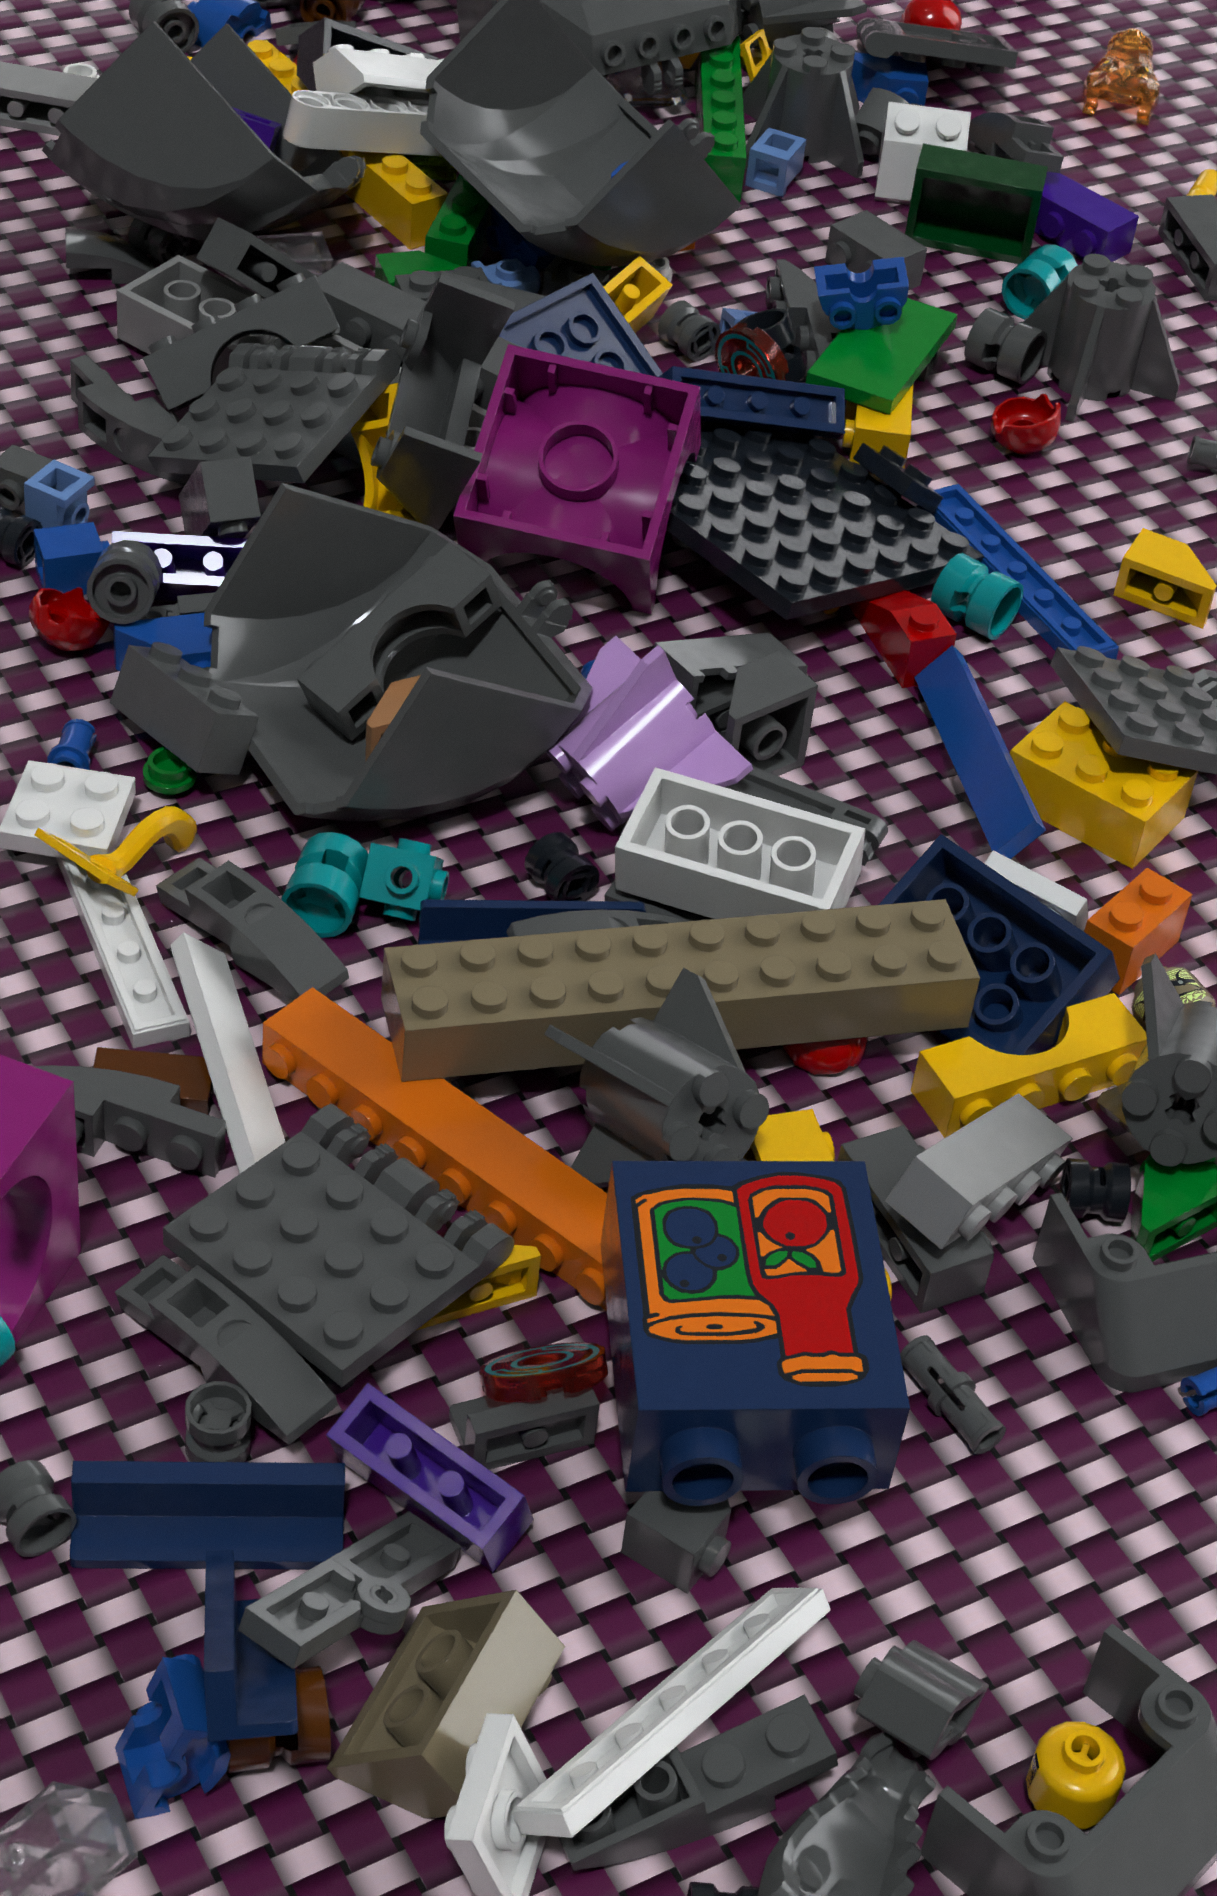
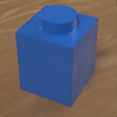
M94 522L34 529L35 569L42 588H53L65 593L81 587L83 595L87 594V582L102 551L110 545L108 540L100 541Z

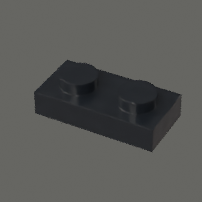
M862 443L853 457L854 460L899 494L931 513L935 512L944 498L929 487L933 478L910 463L906 469L903 468L907 459L886 445H883L880 452Z

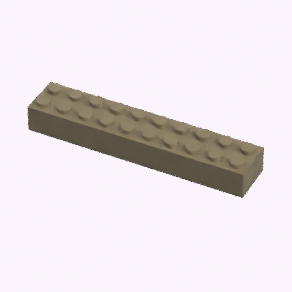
M942 899L384 948L381 1001L401 1082L584 1064L585 1059L544 1035L549 1025L593 1047L600 1036L610 1028L615 1027L621 1030L627 1025L636 1024L630 1019L641 1017L654 1020L683 967L706 980L736 1050L966 1028L969 1026L980 976L947 901Z

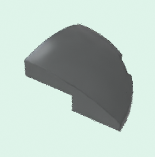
M65 229L66 268L111 269L112 284H128L155 269L153 263L143 251L116 236L87 229Z

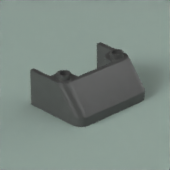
M442 274L438 278L417 320L408 318L402 331L399 347L405 348L406 352L386 436L379 437L371 458V465L378 467L377 479L416 522L429 525L436 530H439L481 462L482 453L464 447L481 366L514 311L516 303Z
M1063 1194L1050 1195L1032 1259L1099 1378L1113 1389L1132 1393L1181 1382L1185 1377L1194 1376L1216 1367L1217 1251L1154 1265L1145 1249L1130 1237L1120 1234H1104L1088 1238Z
M1112 1623L1103 1633L1082 1693L1162 1757L1087 1835L1067 1818L1046 1810H1036L1024 1814L1004 1833L947 1785L938 1794L921 1848V1856L968 1896H1185L1217 1861V1723L1205 1697Z

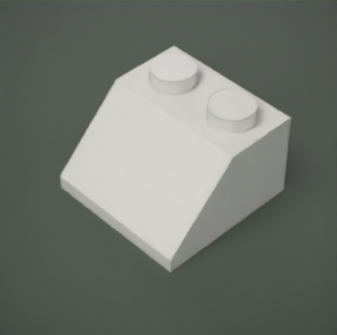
M888 102L883 123L874 200L910 205L916 168L923 143L967 151L971 112Z

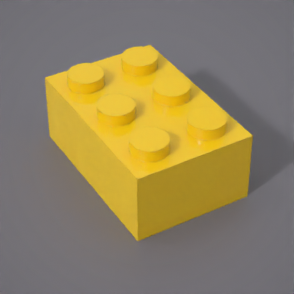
M1066 701L1010 750V755L1042 821L1131 869L1185 818L1198 773L1196 770L1118 755L1084 709L1075 707Z

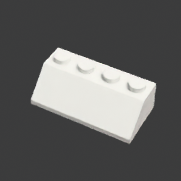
M349 44L335 45L330 47L325 55L313 62L316 91L429 99V93L425 89L427 76L445 58L434 60L426 59L421 53H410L402 56L390 54L387 49L361 51L354 50V47Z

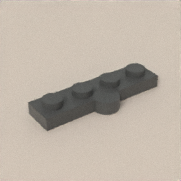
M409 1511L247 1606L238 1630L264 1648L270 1656L281 1660L292 1669L359 1627L372 1633L391 1635L403 1627L411 1604L410 1595L452 1570L462 1546Z

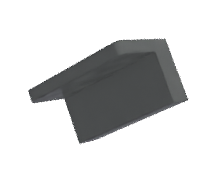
M560 1378L453 1404L449 1409V1419L462 1451L490 1470L594 1444L600 1403L591 1384L574 1388L570 1379Z

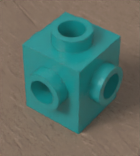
M399 838L397 848L371 843L359 898L384 903V915L415 921L417 911H420L422 900L445 899L449 883V871L442 870L443 859L430 855L432 847L430 844ZM411 871L412 882L408 887L404 888L402 879L407 872Z

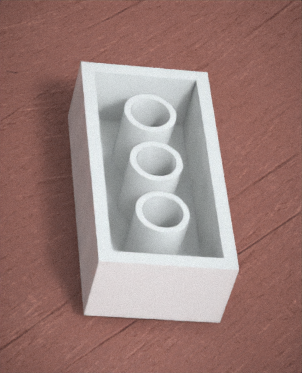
M655 767L615 846V889L712 919L845 908L861 873L865 828Z

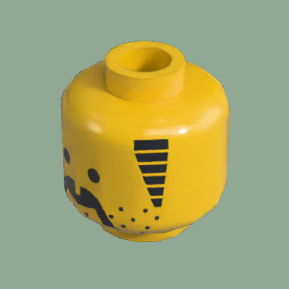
M1066 1721L1055 1725L1037 1743L1026 1777L1028 1797L1036 1810L1058 1813L1079 1829L1085 1830L1093 1827L1115 1806L1126 1773L1123 1752L1114 1738L1100 1727L1076 1721Z

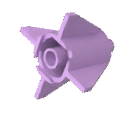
M617 636L600 648L586 680L593 688L583 710L552 748L546 752L554 764L562 771L558 776L563 784L578 799L586 794L595 804L591 807L593 813L610 831H613L630 818L655 767L721 787L738 783L753 770L752 764L715 730L706 713L698 718L695 709L690 704L694 698L676 679L667 655L659 645L640 659Z

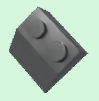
M779 650L739 666L730 704L725 740L749 761L752 766L774 775L780 776L803 766L818 685Z

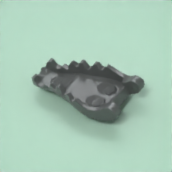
M882 1731L871 1736L862 1747L860 1755L851 1769L842 1775L820 1800L806 1809L781 1836L767 1858L758 1896H908L914 1888V1882L906 1873L921 1856V1851L916 1846V1843L920 1839L923 1829L915 1822L919 1816L917 1810L922 1800L934 1790L936 1783L925 1771L918 1770L915 1760L904 1757L897 1750V1741L891 1735Z

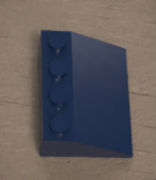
M942 834L939 835L878 904L946 899L980 976L969 1026L966 1028L934 1030L950 1042L970 1036L982 1045L1006 1054L1033 1055L1042 1053L1057 1042L1066 1007L1105 996L1120 980L1113 952Z

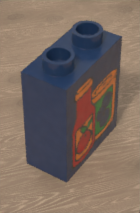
M612 1161L600 1245L625 1492L664 1491L667 1497L677 1503L689 1506H706L725 1501L738 1491L799 1490L805 1498L816 1503L843 1504L865 1496L872 1489H889L910 1405L865 1161Z

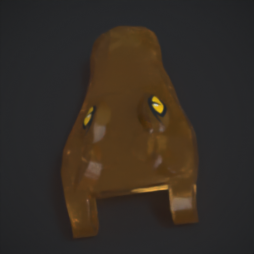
M1129 28L1119 31L1111 37L1105 54L1088 72L1085 78L1082 113L1095 115V111L1098 108V99L1140 107L1136 114V123L1149 125L1152 112L1159 101L1160 85L1152 64L1153 43L1141 30Z

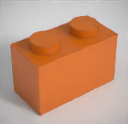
M1149 868L1141 872L1087 920L1084 930L1086 934L1113 952L1120 980L1111 990L1118 995L1122 994L1142 975L1141 965L1146 957L1156 953L1160 959L1179 941L1193 895Z

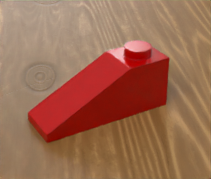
M904 590L848 605L902 688L918 686L914 677L950 646H955L957 634L937 604Z

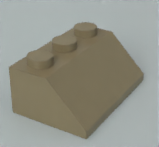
M517 1590L422 1607L327 1766V1769L335 1778L424 1819L446 1817L449 1809L457 1804L466 1777L467 1753L471 1745L478 1741L486 1714H514L521 1728L536 1699L550 1684L551 1672L561 1656L565 1645Z

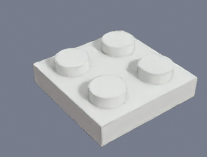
M28 760L0 825V848L69 859L34 835L36 830L40 828L68 841L88 856L112 853L136 794L135 777Z
M487 1713L478 1741L471 1745L467 1753L466 1777L457 1804L449 1809L444 1826L445 1842L476 1896H529L547 1836L521 1834L512 1811L516 1808V1805L547 1779L514 1714Z

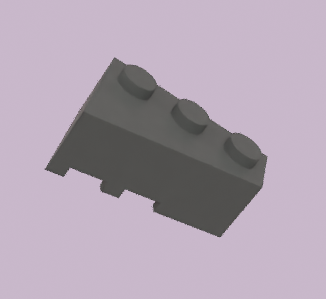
M770 633L655 642L654 646L655 648L659 645L665 651L676 679L694 698L690 704L695 709L698 718L706 713L715 730L723 738L726 735L730 704L739 666L779 650L805 674H807L808 668L807 664Z

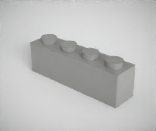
M0 61V126L60 136L61 133L55 127L58 119L98 78Z
M1018 1093L915 1156L885 1202L940 1249H943L960 1236L969 1241L983 1228L988 1220H991L993 1223L997 1222L1014 1202L1020 1206L1033 1194L1038 1186L1045 1189L1050 1185L1066 1165V1161L1060 1155L1073 1138Z

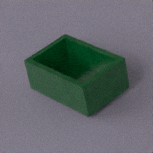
M923 143L915 173L905 234L925 247L1020 264L1030 254L1048 166Z

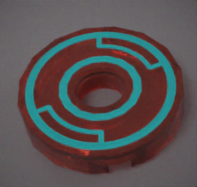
M740 322L719 335L715 343V360L719 372L786 381L785 375L789 373L787 360L779 346L766 332L758 327L751 330L746 327L747 323Z
M586 1342L556 1343L511 1352L488 1361L480 1366L479 1370L480 1382L483 1392L485 1391V1396L493 1401L510 1403L541 1400V1397H547L546 1391L563 1387L564 1393L580 1392L597 1385L608 1375L605 1347L597 1343Z

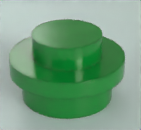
M166 747L154 750L143 766V781L146 786L164 795H176L187 791L197 780V772Z

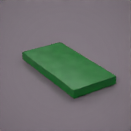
M907 298V302L902 307L901 317L893 324L867 330H841L807 372L806 383L845 388V400L885 414H891L955 329L958 314Z

